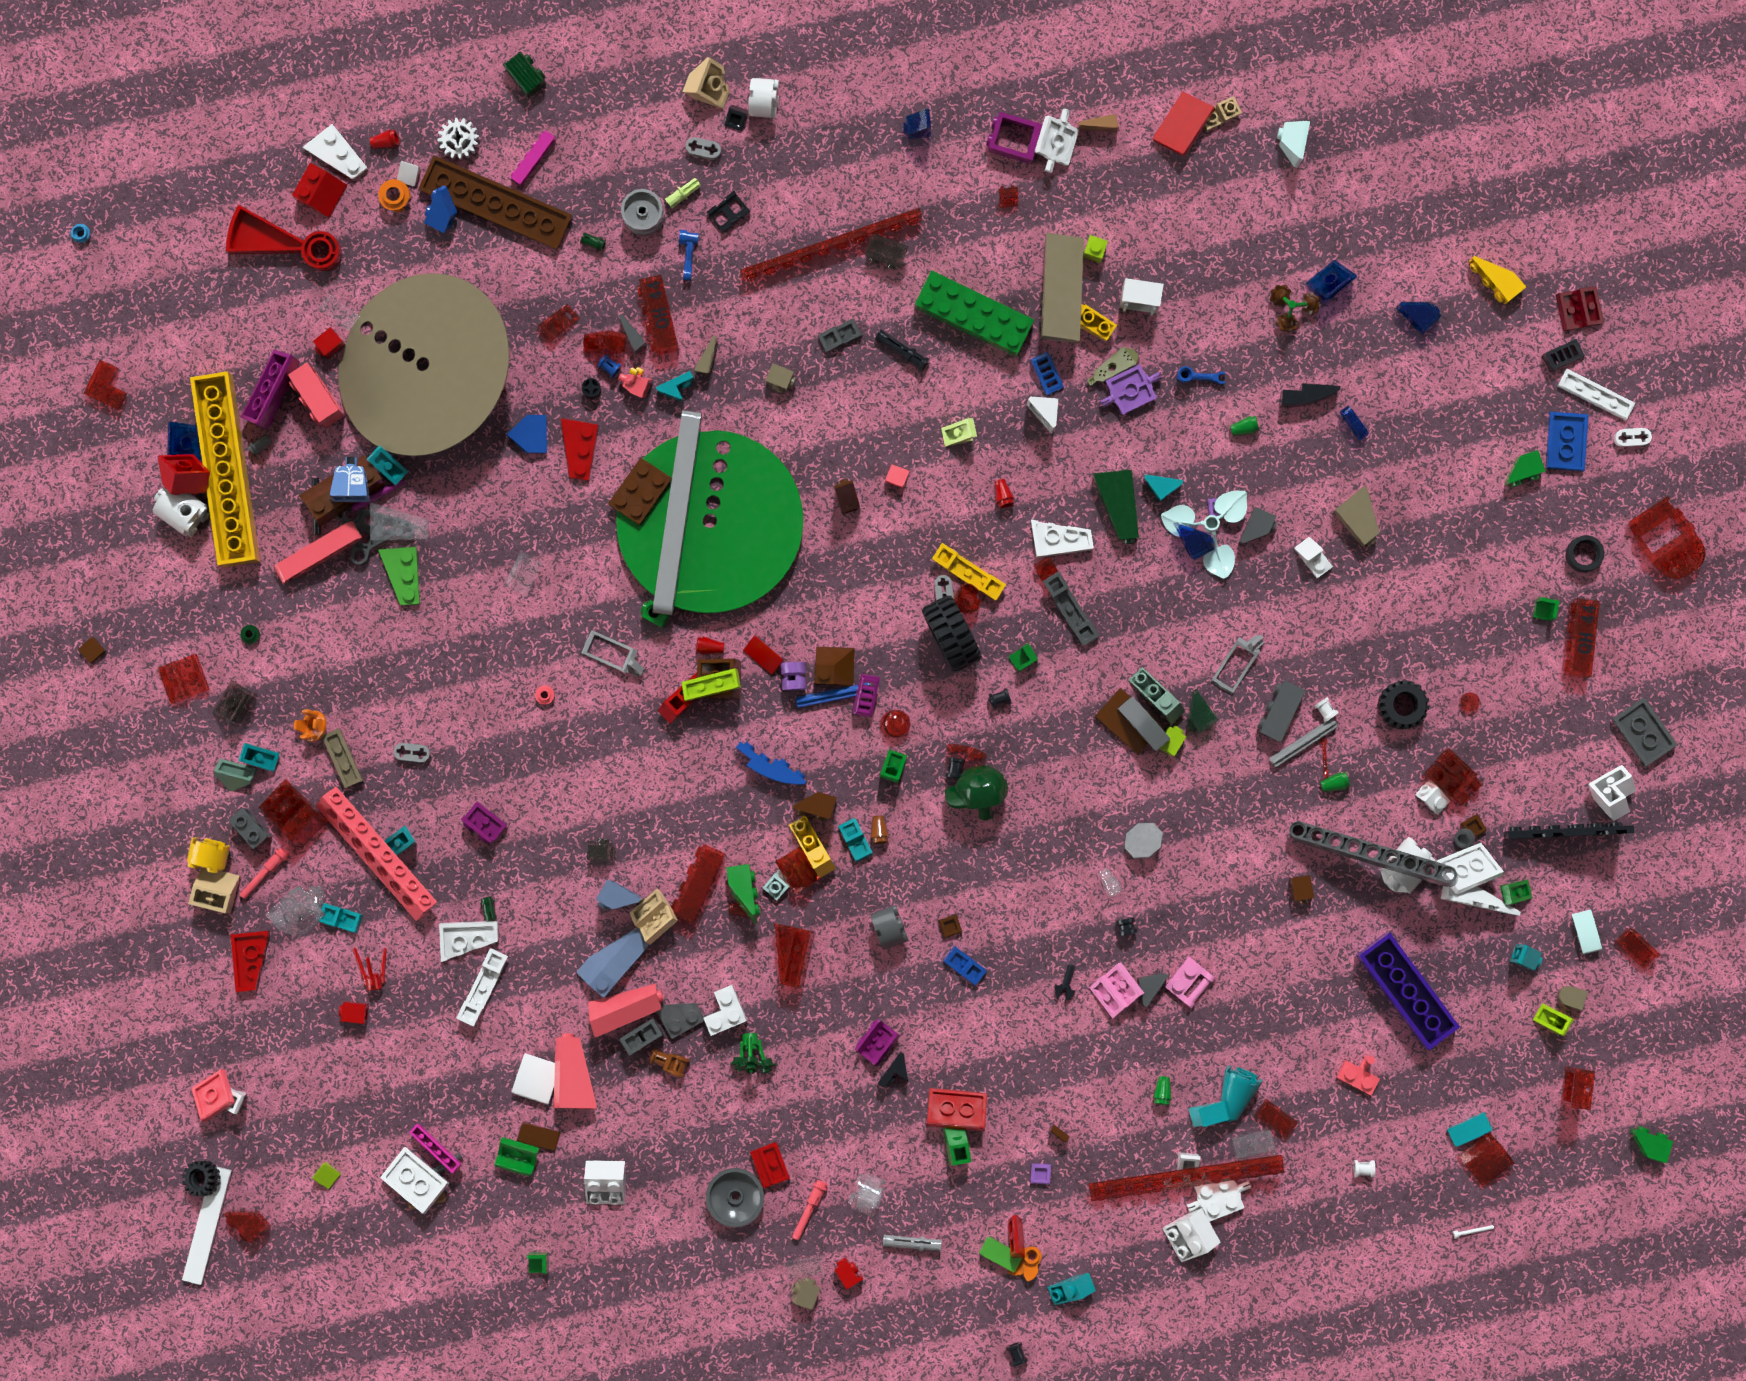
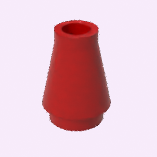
M389 129L369 139L372 149L395 148L396 145H399V137L396 130Z
M996 480L994 482L996 504L1000 508H1008L1014 505L1013 500L1015 498L1006 480Z
M705 636L697 638L696 652L700 653V655L723 654V642Z

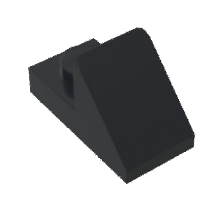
M902 1051L899 1052L878 1081V1084L883 1088L886 1085L890 1087L896 1078L894 1076L895 1072L908 1081L905 1058Z

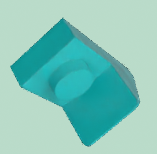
M688 371L657 386L656 389L661 395L684 402L678 388H688L692 385V381L695 380L691 371Z
M380 445L367 458L395 486L409 472Z
M244 743L238 761L274 772L280 753Z
M406 826L400 828L384 841L397 856L417 844Z
M1225 1100L1188 1108L1193 1127H1207L1230 1120Z

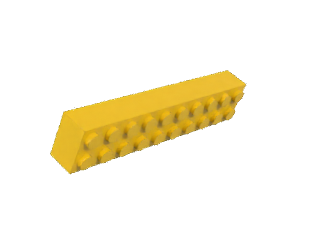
M226 371L190 377L202 463L210 471L207 497L217 565L225 568L260 562L233 375Z

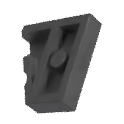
M697 1003L661 1005V1010L656 1011L671 1039L704 1021V1015Z

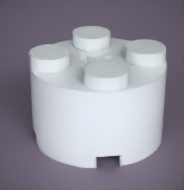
M752 78L750 83L749 115L753 117L776 118L777 107L779 106V96H777L779 80Z

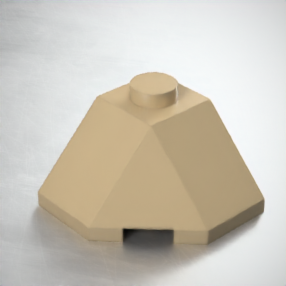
M707 57L689 74L683 92L696 100L723 109L730 93L728 84H725L723 76L725 74L724 67Z

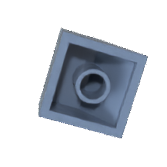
M607 879L596 898L599 901L598 905L607 911L636 904L644 899L611 879Z

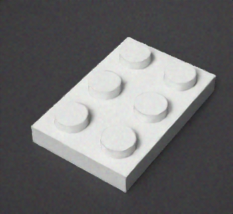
M1482 843L1436 861L1455 868L1458 882L1451 889L1456 895L1498 878L1504 872ZM1452 873L1444 875L1445 880H1451L1454 877Z
M407 1147L402 1149L380 1177L422 1214H426L449 1185V1182Z

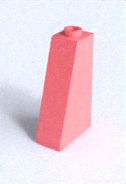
M656 984L588 1002L589 1021L594 1036H601L661 1010V1002L664 1001L662 991L657 990Z
M562 1034V1037L556 1038L554 1108L596 1109L597 1105L580 1038H574V1034Z

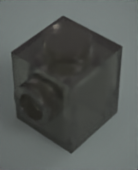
M597 838V842L588 841L587 860L611 862L612 859H615L616 847H613V843H609V839Z

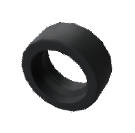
M1583 535L1575 538L1568 544L1565 557L1572 569L1585 573L1595 570L1601 565L1604 560L1605 551L1602 543L1597 538ZM1580 543H1589L1595 548L1596 558L1591 564L1582 565L1575 560L1574 550Z

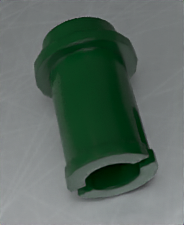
M586 232L583 233L584 237H581V244L595 248L597 252L604 250L606 240H603V237L598 238Z
M492 896L481 898L480 905L483 908L485 921H491L489 912L492 920L497 919L493 903L495 900H493Z

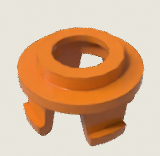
M391 179L381 185L378 198L384 208L398 213L404 211V207L409 199H411V194L405 183L397 179ZM395 187L399 189L400 197L395 201H391L387 198L386 193L388 189Z
M302 710V714L306 716L303 720L294 721V730L302 732L300 739L309 742L320 740L327 726L324 714L315 710Z

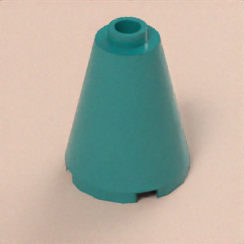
M1226 1066L1224 1072L1221 1101L1225 1100L1230 1116V1120H1227V1122L1238 1120L1262 1084V1079L1257 1080L1256 1074L1239 1067L1236 1070H1232V1066Z

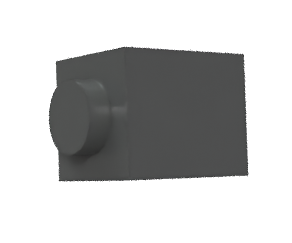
M1255 507L1238 544L1243 545L1267 536L1269 532L1273 533L1277 525L1275 521L1276 516Z

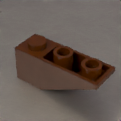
M846 478L836 482L837 485L834 486V491L842 515L860 509L853 481H848Z

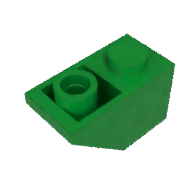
M1536 450L1516 458L1504 482L1506 486L1511 484L1512 487L1523 484L1522 480L1529 478L1530 481L1541 478L1540 474L1546 471L1539 451Z
M1640 1126L1637 1129L1631 1128L1630 1132L1643 1156L1667 1164L1673 1141L1668 1140V1135L1659 1132L1656 1135L1649 1134V1129Z

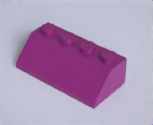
M273 349L240 418L267 430L273 423V417L282 404L284 394L290 388L288 381L291 379L288 374L299 368L300 361L290 354Z

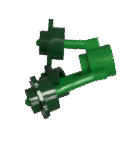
M757 1033L742 1035L739 1057H733V1062L730 1063L731 1066H734L735 1070L739 1072L746 1071L748 1074H754L757 1071H762V1074H768L773 1071L772 1067L777 1065L776 1063L773 1064L772 1058H765L761 1040H758ZM757 1047L761 1056V1061H759L758 1058L753 1057L752 1051H756ZM744 1050L748 1052L747 1058H743Z

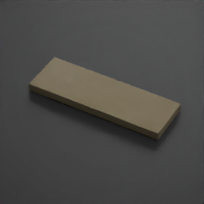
M1048 232L1045 235L1041 338L1077 344L1080 342L1084 238Z

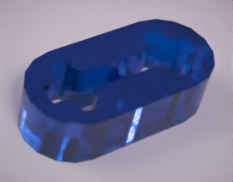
M1346 406L1340 411V415L1360 441L1369 435L1367 429L1350 406Z

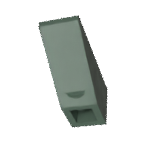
M1143 667L1129 679L1134 687L1171 725L1185 712L1181 703Z

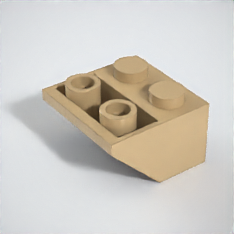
M202 867L193 884L188 904L222 913H231L240 875L224 871L212 873L206 871L207 868Z

